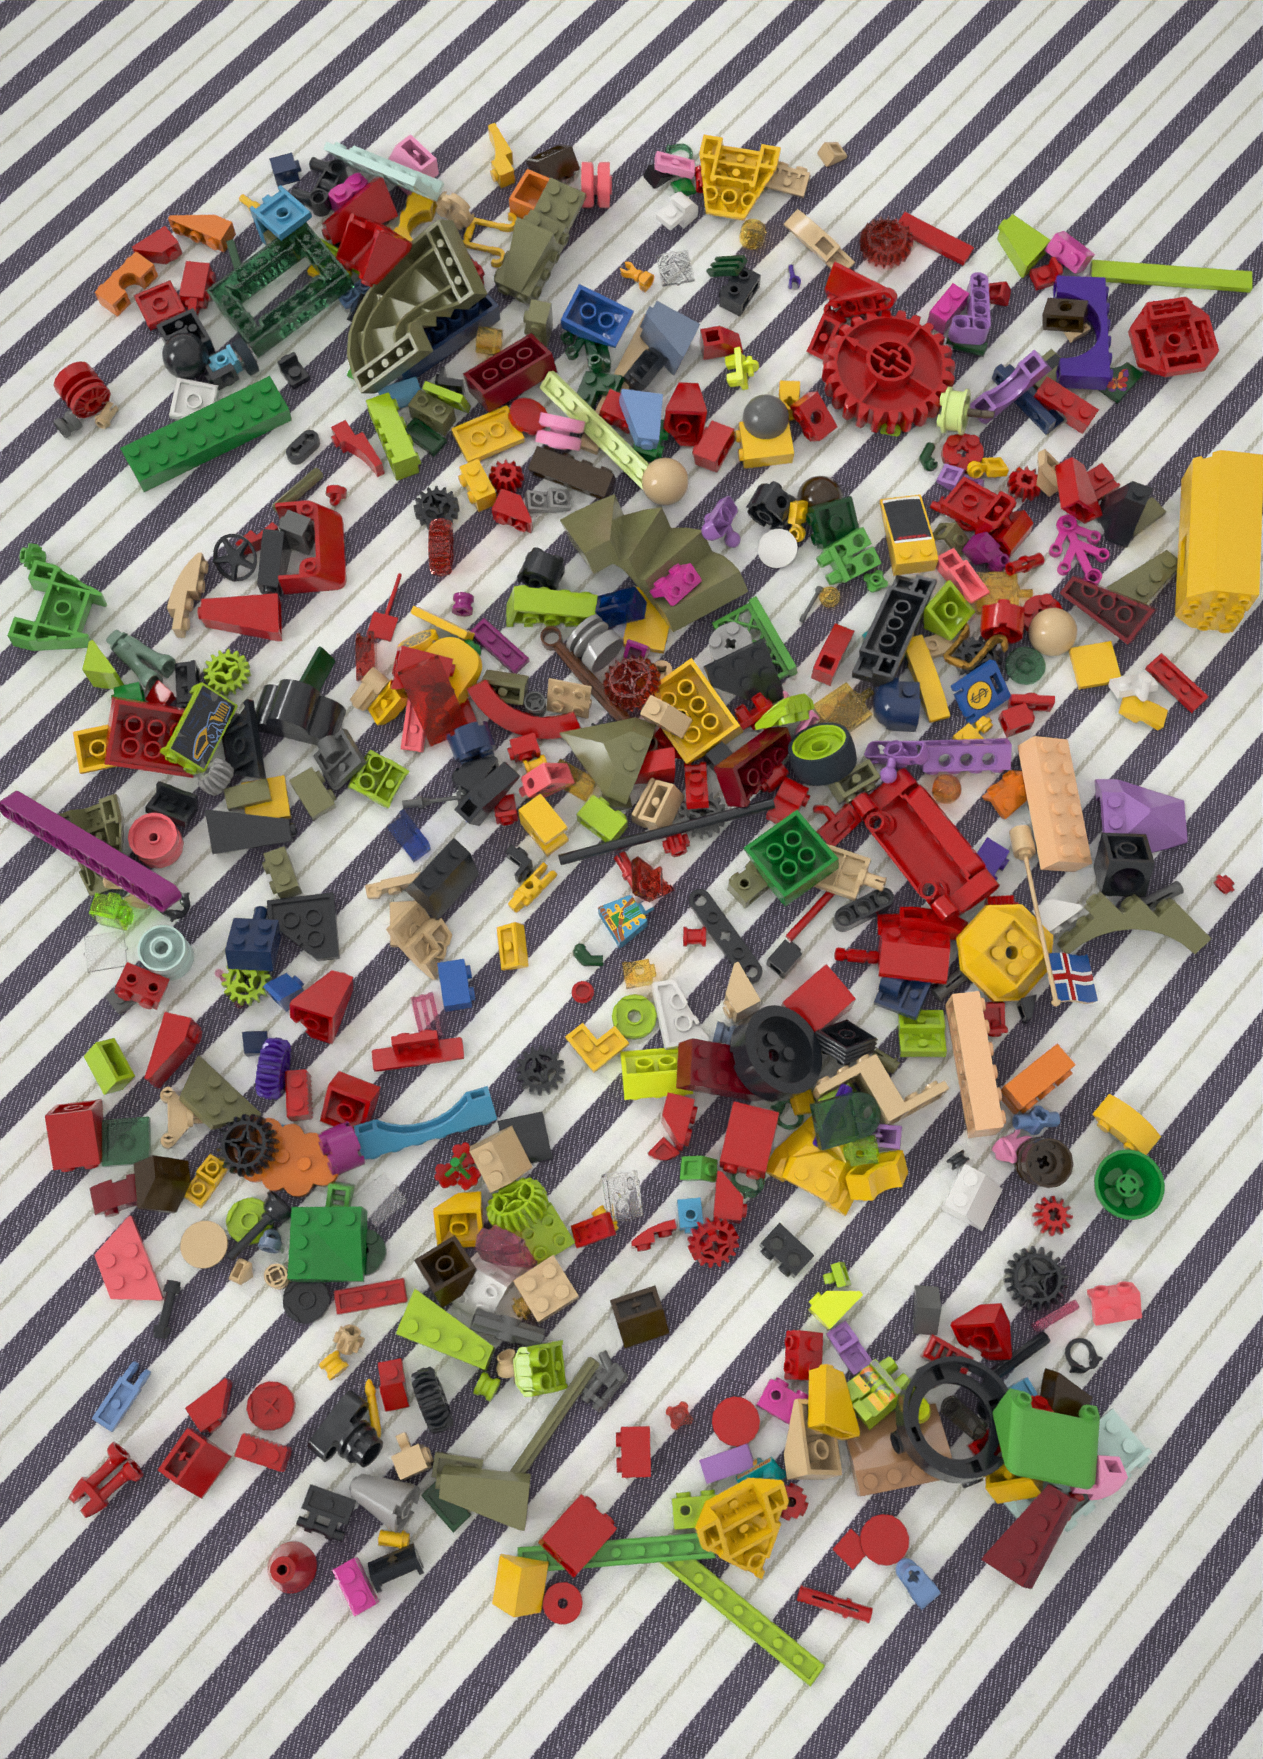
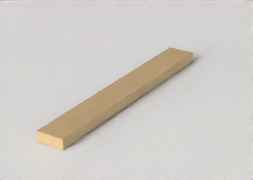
M644 316L614 375H622L623 377L645 349L650 350L640 337L643 330L640 328ZM624 382L621 389L630 390L631 387ZM602 396L595 410L598 415L606 396ZM584 432L581 438L580 449L598 455L601 448Z

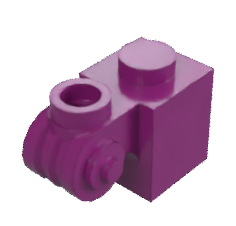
M988 532L972 535L962 549V552L974 565L987 562L989 564L988 569L997 575L1002 574L1005 565L1010 562L1008 555L1003 554L999 550L1000 545Z

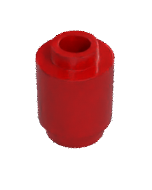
M782 763L779 766L776 765L771 777L765 779L760 785L762 792L767 791L771 793L789 775L788 770Z

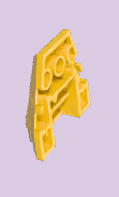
M704 134L699 155L706 214L745 221L777 169L781 147L761 144L760 151L724 146L722 137Z
M820 1107L773 1151L766 1173L782 1182L786 1180L825 1201V1205L846 1216L854 1200H851L845 1177L856 1164L861 1162L863 1148L853 1145L855 1122H866L849 1113L841 1115L825 1149H819L813 1145V1141L826 1116L822 1107Z

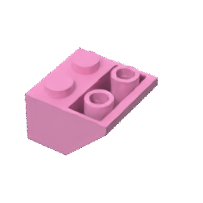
M411 134L395 146L388 159L433 178L439 174L437 159ZM401 188L407 195H411V191Z

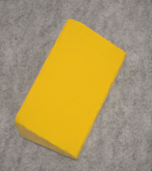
M513 922L497 927L501 970L528 967L524 925Z

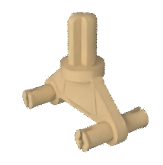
M165 1087L160 1092V1099L167 1104L168 1133L161 1137V1145L165 1149L172 1148L189 1127H193V1124L203 1123L179 1100L180 1097L171 1087Z

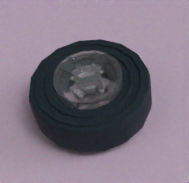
M242 338L232 343L233 352L238 358L241 368L246 370L250 376L259 372L258 360L249 344H246Z

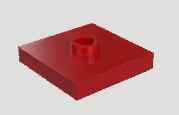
M171 280L133 295L150 331L156 329V325L186 311Z

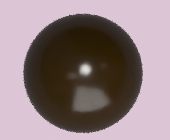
M814 476L807 479L797 493V501H807L808 508L843 498V492L839 484L827 476Z

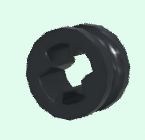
M964 1150L946 1160L947 1163L952 1164V1170L957 1169L970 1160L969 1157L964 1156Z

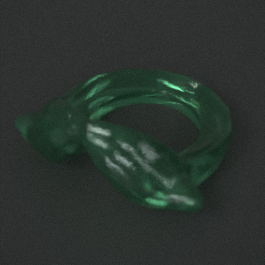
M667 144L665 148L666 153L672 154L678 150H685L689 154L688 159L692 160L693 151L688 145Z
M790 1100L785 1102L778 1101L775 1105H771V1109L779 1112L778 1125L783 1129L793 1130L803 1124L804 1115H797L798 1121L793 1125H786L780 1120L786 1104H791Z
M739 1172L731 1175V1183L743 1194L744 1199L756 1197L764 1188V1178L756 1180L758 1187L757 1190H754L736 1181L735 1177Z

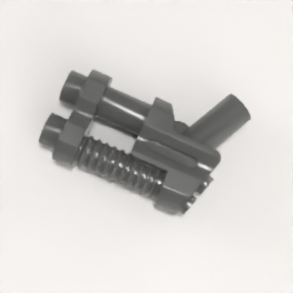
M607 1350L598 1354L605 1369H603L602 1373L596 1372L594 1375L596 1378L588 1389L584 1388L582 1391L583 1396L581 1397L587 1404L591 1400L595 1402L592 1408L598 1413L602 1409H606L607 1403L621 1384H624L628 1379L627 1377H629L626 1372H623L624 1369L621 1365L619 1366L616 1362L612 1363ZM605 1384L608 1389H606L601 1398L597 1397L595 1394Z

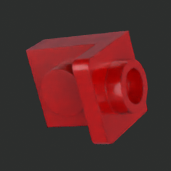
M1052 257L1048 265L1031 269L1029 276L1036 291L1054 286L1056 276H1062L1063 267L1061 263H1058L1056 257Z
M514 794L505 795L494 808L497 824L507 826L518 821Z

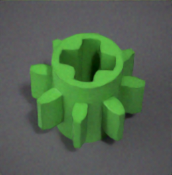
M28 543V548L23 547L20 551V562L28 570H31L34 560L46 562V552L42 550V547H39V544Z

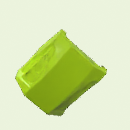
M805 693L782 699L755 724V729L810 719L809 711L815 709L813 700Z
M369 750L364 757L367 763L351 778L347 788L363 794L388 809L399 787L410 771L393 760Z
M563 1340L519 1347L513 1359L515 1385L524 1397H533L567 1389L568 1384H566L562 1350Z

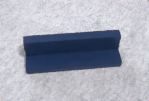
M1002 364L998 365L994 370L992 380L997 385L1001 384L1014 372L1015 368L1011 364L1006 367ZM1032 386L1017 398L1014 403L1047 435L1062 424L1064 418L1054 409L1047 411L1034 398L1037 390Z

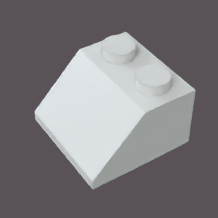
M964 1164L960 1167L940 1209L983 1231L1003 1189L987 1175Z

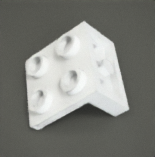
M476 1252L471 1261L477 1271L464 1294L451 1303L472 1316L476 1309L494 1314L503 1295L514 1283L513 1280L516 1279V1276Z

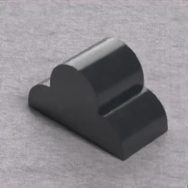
M292 679L280 680L278 685H264L255 710L258 730L260 732L316 746L322 738L329 735L334 736L340 730L346 713L345 707L337 701L322 696L316 688L306 683Z

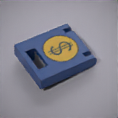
M991 659L951 685L952 691L956 692L953 695L963 716L967 717L966 722L970 724L997 708L1011 696L996 661ZM991 675H993L999 689L994 688L990 679Z

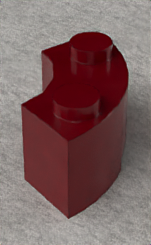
M134 1173L126 1175V1179L114 1183L110 1179L89 1188L95 1215L104 1214L105 1217H113L118 1215L121 1210L137 1206Z

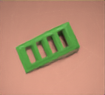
M330 1182L328 1184L325 1207H351L354 1184ZM335 1190L346 1191V1194H335ZM334 1200L344 1201V1205L334 1204L333 1201H334Z

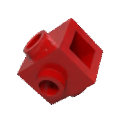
M790 1482L789 1487L784 1486L788 1498L793 1497L796 1503L793 1507L787 1505L786 1510H782L780 1517L787 1521H790L791 1517L794 1519H798L799 1515L803 1517L809 1504L805 1501L807 1496L802 1494L804 1489Z

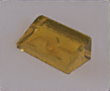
M559 759L557 763L568 764L575 782L573 785L564 788V790L586 802L597 786V783L589 774Z

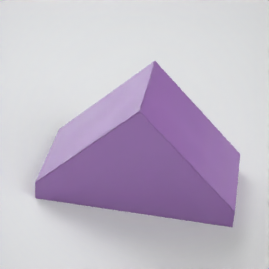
M855 1122L853 1145L877 1152L900 1150L902 1126Z

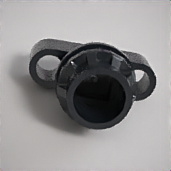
M353 1390L346 1392L311 1437L307 1448L323 1462L329 1461L337 1452L341 1458H345L349 1463H357L363 1468L370 1465L380 1454L383 1441L378 1438L376 1429L368 1421L361 1420L369 1408V1403Z

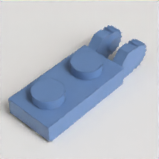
M135 1361L130 1364L123 1376L119 1377L92 1417L94 1421L110 1432H114L151 1375V1372L146 1369L141 1373L135 1384L129 1382L128 1380L139 1367V1364Z

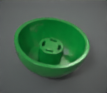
M1119 1150L1109 1154L1099 1164L1094 1176V1191L1099 1203L1107 1212L1121 1219L1137 1220L1149 1216L1159 1207L1164 1197L1165 1183L1160 1168L1150 1157L1135 1150Z

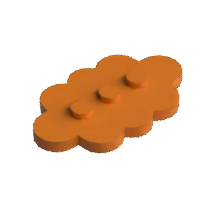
M266 1118V1123L270 1122L273 1125L271 1130L277 1131L273 1138L280 1141L274 1145V1148H277L279 1152H273L272 1156L276 1161H268L269 1169L262 1167V1174L254 1173V1177H247L245 1175L244 1178L254 1183L262 1181L269 1190L277 1192L285 1189L291 1196L299 1198L309 1194L314 1185L326 1187L330 1182L336 1181L338 1175L332 1176L327 1164L329 1162L326 1154H322L319 1147V1134L312 1132L305 1134L301 1127L296 1124H287L282 1127L279 1121L273 1118ZM243 1130L237 1135L236 1139L242 1135ZM257 1130L258 1142L262 1144L261 1134ZM250 1143L240 1144L241 1146L245 1147H255V1145H251ZM233 1147L234 1155L237 1157L238 1151L236 1147ZM260 1152L254 1155L253 1160H255L258 1157Z

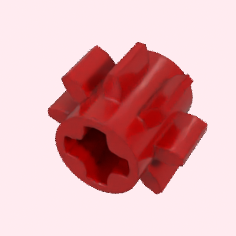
M687 833L666 837V840L662 841L665 853L671 852L672 857L684 855L688 852L686 847L690 846Z

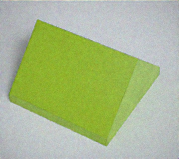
M951 580L944 584L924 608V629L949 641L953 640L976 612Z
M93 639L89 641L82 671L93 687L113 689L114 687L124 685Z

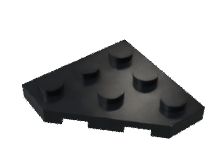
M762 638L703 666L711 686L750 701L758 693H761L766 699L769 698L772 704L784 699L783 687L766 643Z
M334 892L267 900L268 919L279 920L280 932L317 961L340 959Z

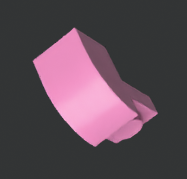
M1098 1455L1096 1482L1091 1489H1081L1070 1486L1072 1493L1087 1494L1089 1500H1099L1117 1492L1128 1479L1120 1457Z

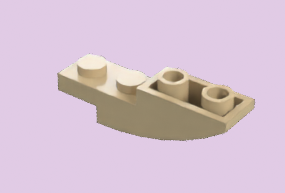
M797 209L784 223V226L830 269H832L834 262L849 269L855 264L835 240L800 210Z
M199 552L183 568L169 597L167 610L171 617L174 618L172 630L177 638H185L186 631L190 629L189 613L193 611V600H200L201 593L205 591L204 574L208 573L209 565L203 554Z

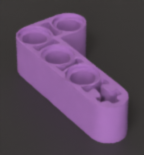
M975 272L971 275L967 287V292L970 293L966 304L967 315H957L952 319L948 338L954 343L984 344L990 329L988 277L981 272Z

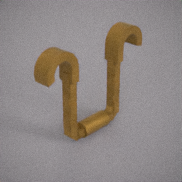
M966 623L961 629L963 631L958 639L943 654L945 662L950 665L971 670L977 666L996 644H1001L1002 651L1006 652L1008 640L1004 635L992 636L970 663H967V661L952 656L963 641L970 636V628L968 623Z

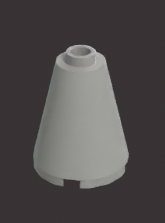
M367 1474L355 1476L349 1486L351 1497L395 1533L397 1531L401 1532L407 1526L414 1514L411 1511L413 1502L418 1504L420 1497V1488L415 1484Z

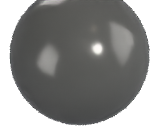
M763 394L754 397L747 403L743 411L742 421L746 430L751 435L760 439H773L781 435L787 428L789 413L784 402L778 397Z

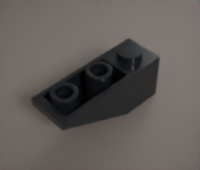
M503 762L468 792L454 810L469 824L480 826L521 776L506 762Z

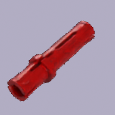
M800 1585L797 1601L841 1614L842 1618L845 1619L851 1617L868 1624L870 1623L873 1612L872 1607L852 1602V1599L848 1597L845 1600Z

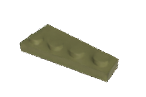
M1166 550L1106 588L1147 604L1175 574L1178 558Z

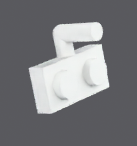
M1147 672L1110 679L1108 687L1117 698L1136 695L1140 701L1145 702L1148 699L1149 693L1158 690L1159 684Z

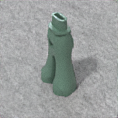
M116 629L106 639L111 650L136 674L141 684L149 691L157 680L162 683L163 680L157 672L147 667L140 659L150 664L165 678H169L175 670L176 660L173 657L150 649L125 632L121 633Z

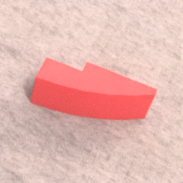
M954 548L938 556L936 569L946 581H952L968 602L972 604L990 594V591L967 560L963 561Z

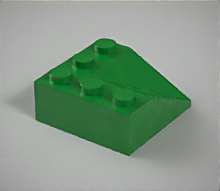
M798 810L744 847V851L771 891L785 907L836 871L839 866V858Z
M362 1206L292 1207L287 1279L293 1282H364L368 1211Z

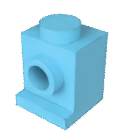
M230 344L226 346V349L209 357L211 363L208 365L212 372L229 363L233 365L236 373L243 371Z

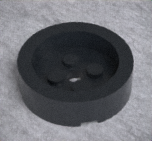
M777 1005L761 1008L743 1019L735 1027L731 1036L730 1053L733 1052L736 1064L733 1066L735 1072L744 1086L763 1100L769 1102L788 1101L809 1090L820 1076L822 1052L817 1036L807 1021L789 1008ZM768 1052H773L774 1062L770 1060Z

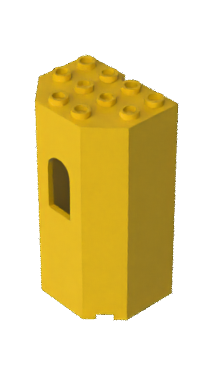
M1219 450L1212 452V457L1204 459L1202 456L1193 458L1181 479L1175 616L1191 628H1197L1201 631L1217 630L1221 633L1233 632L1243 619L1245 611L1251 608L1259 596L1263 501V455Z

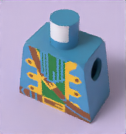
M629 895L598 907V915L618 947L622 948L647 927L648 921L645 915L653 911L654 907L648 898L637 904L633 896Z

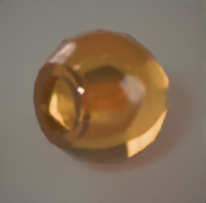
M951 774L937 776L932 787L933 797L942 804L955 802L962 792L960 781Z

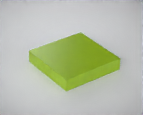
M425 381L422 389L427 394L457 410L469 414L471 405L463 395Z

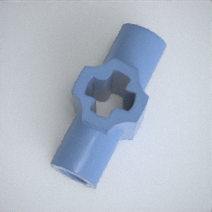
M1034 1106L1029 1113L1015 1114L1012 1118V1124L1015 1129H1024L1031 1135H1038L1045 1127H1057L1060 1124V1116L1058 1112H1049L1042 1106Z

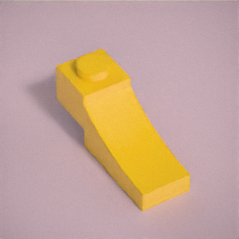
M493 123L488 125L489 139L495 151V160L491 161L492 170H490L493 181L498 182L500 188H504L515 183L514 169L512 167L513 154L497 125Z

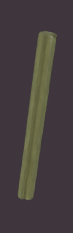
M592 1357L587 1358L509 1472L526 1473L599 1368L600 1363Z

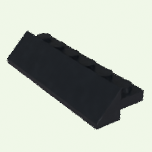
M896 575L892 586L889 585L859 650V658L852 671V678L873 683V688L894 680L924 613V608L927 606L937 584V579L916 575L915 579Z

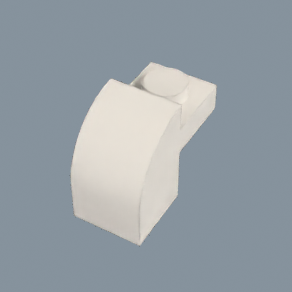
M677 192L670 197V202L656 214V219L670 231L678 224L685 228L698 217V206L682 192Z

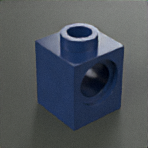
M292 152L269 158L277 187L300 181L298 173L302 172L299 160H294Z

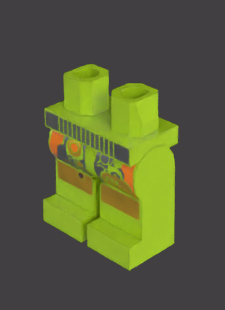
M890 1356L881 1362L874 1359L870 1363L871 1365L866 1366L858 1375L847 1382L854 1412L869 1430L896 1408L900 1391L909 1379L904 1373L895 1380L892 1379L890 1375L899 1368Z

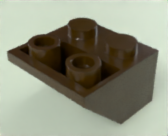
M655 1285L610 1300L625 1349L670 1334Z

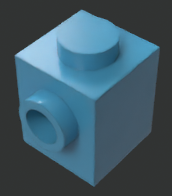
M701 1197L677 1200L679 1231L685 1230V1234H692L691 1228H699L697 1225L698 1221L703 1224Z

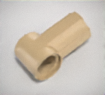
M372 667L361 680L362 684L350 698L352 705L362 711L369 707L374 698L390 682L375 667Z

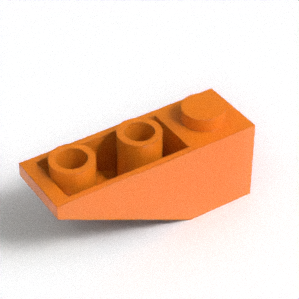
M170 215L168 218L172 231L177 235H184L196 243H203L213 250H220L224 253L228 248L226 241L233 240L236 235L233 223L217 215Z

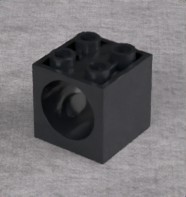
M1101 834L1093 868L1099 891L1103 895L1132 897L1135 894L1137 897H1146L1155 864L1146 834Z

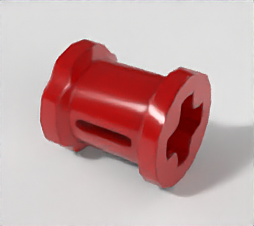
M683 926V947H687L688 944H700L702 947H706V927L688 929Z

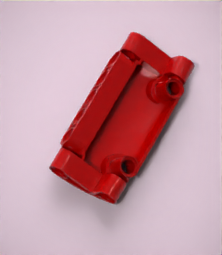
M906 768L897 771V778L894 782L889 784L884 782L870 795L864 792L852 800L851 806L864 821L867 829L943 923L969 911L999 888V883L987 870L986 864L927 790L921 784H918ZM881 819L880 827L875 829V821ZM934 885V893L928 896L927 889Z

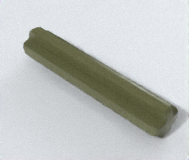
M317 467L314 468L275 503L298 500L323 478V473ZM273 503L272 508L277 513L275 503Z

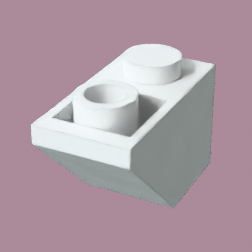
M1049 899L1038 906L1042 925L1053 937L1063 930L1061 926L1067 922L1069 925L1076 922L1080 918V912L1084 909L1080 904ZM1032 910L1031 914L1036 918L1035 911Z

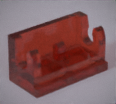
M368 631L367 637H362L360 633L356 634V681H361L372 667L378 670L377 639L374 631Z

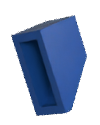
M287 973L263 986L269 996L286 1012L290 1010L291 1000L304 991L302 988L304 983L296 975L291 977Z

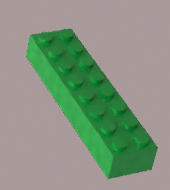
M268 376L120 449L143 492H146L292 421L288 406L272 378Z

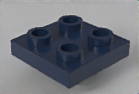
M882 977L874 1005L917 1021L933 983Z

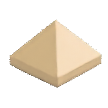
M239 1258L229 1276V1280L242 1285L253 1278L251 1262Z

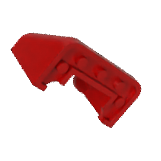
M351 213L335 260L341 264L340 267L344 270L352 272V269L360 272L358 277L362 279L361 283L373 287V284L378 285L411 251L413 243L385 225Z

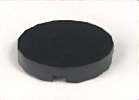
M291 1281L283 1294V1308L286 1314L295 1322L303 1324L315 1323L323 1318L329 1309L331 1301L330 1291L324 1282Z

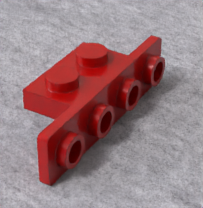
M429 1029L412 1034L400 1033L397 1036L391 1037L392 1047L372 1050L374 1072L464 1059L463 1040L461 1037L439 1040L437 1030L432 1031Z

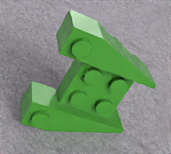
M34 560L28 580L34 590L45 592L35 621L18 617L13 618L7 635L12 645L32 651L87 648L91 639L88 634L82 632L92 604L107 607L103 594L93 587L82 583L75 576L62 571L60 567L54 564Z

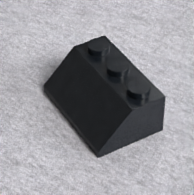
M453 838L404 890L434 919L438 920L477 878L479 873L471 853Z

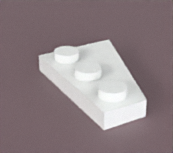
M675 980L653 982L651 988L665 1050L678 1048L679 1042L692 1038L710 1041L707 1034L700 1027V1022L696 1015H693L687 1005L688 1002Z

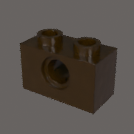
M1047 298L1042 314L1043 330L1083 333L1088 319V300Z

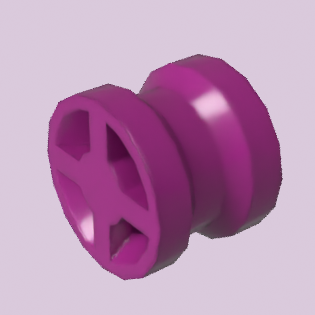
M466 592L455 593L453 595L455 604L452 606V613L463 617L471 616L473 614V607L471 605L474 602V596Z

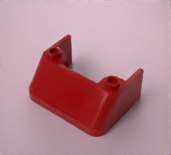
M309 500L275 503L279 519L285 516L287 510L311 518L314 521L316 557L304 559L299 565V574L278 576L283 593L297 594L342 589L346 585L347 576L344 522L341 514Z

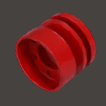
M79 361L66 366L58 373L54 381L55 391L78 418H88L99 413L106 403L109 402L111 396L109 388L87 362Z

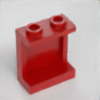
M582 1494L538 1542L573 1578L617 1530L613 1519L605 1513L602 1514L596 1508V1503L589 1496L584 1497Z

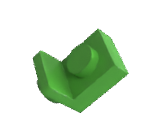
M706 1156L682 1157L680 1180L715 1183L717 1159Z

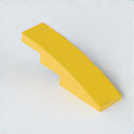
M922 635L914 636L905 655L914 682H920L919 699H921L924 712L929 723L950 718L945 695Z

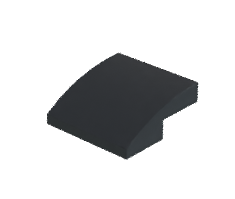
M543 1111L497 1121L499 1131L512 1125L531 1164L553 1159Z

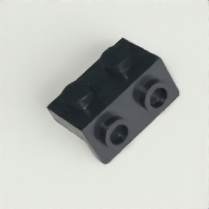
M158 781L156 793L145 806V812L148 814L161 813L169 817L174 824L186 828L198 811V796Z

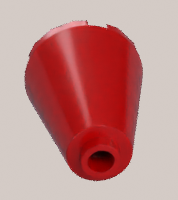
M290 1541L281 1544L273 1551L269 1558L267 1568L269 1579L275 1588L284 1593H297L304 1590L311 1584L316 1575L317 1561L315 1554L302 1542Z

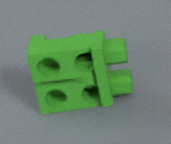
M864 527L853 530L850 534L822 549L823 553L816 557L821 568L830 564L833 569L832 572L825 575L829 585L845 583L881 564L874 547H867L872 543Z

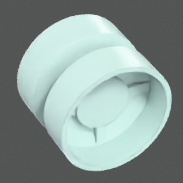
M158 925L152 927L142 935L138 943V956L144 966L149 971L166 977L170 981L183 977L193 964L194 952L191 945L172 926Z

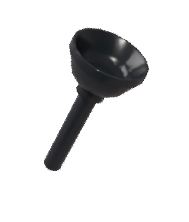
M272 1190L267 1192L268 1196L263 1204L265 1212L261 1215L262 1218L227 1253V1257L230 1260H234L268 1225H272L274 1222L284 1223L291 1219V1207Z

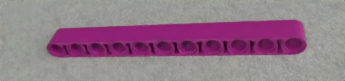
M14 791L0 800V812L4 817L156 910L164 912L182 898L179 889L170 881L25 794Z

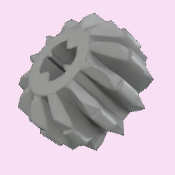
M217 757L210 761L206 771L199 776L198 786L206 793L216 796L227 788L233 777L234 768L226 761Z

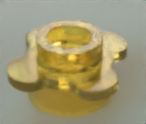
M522 1296L517 1300L513 1298L515 1304L511 1307L517 1317L523 1316L527 1320L526 1316L532 1312Z

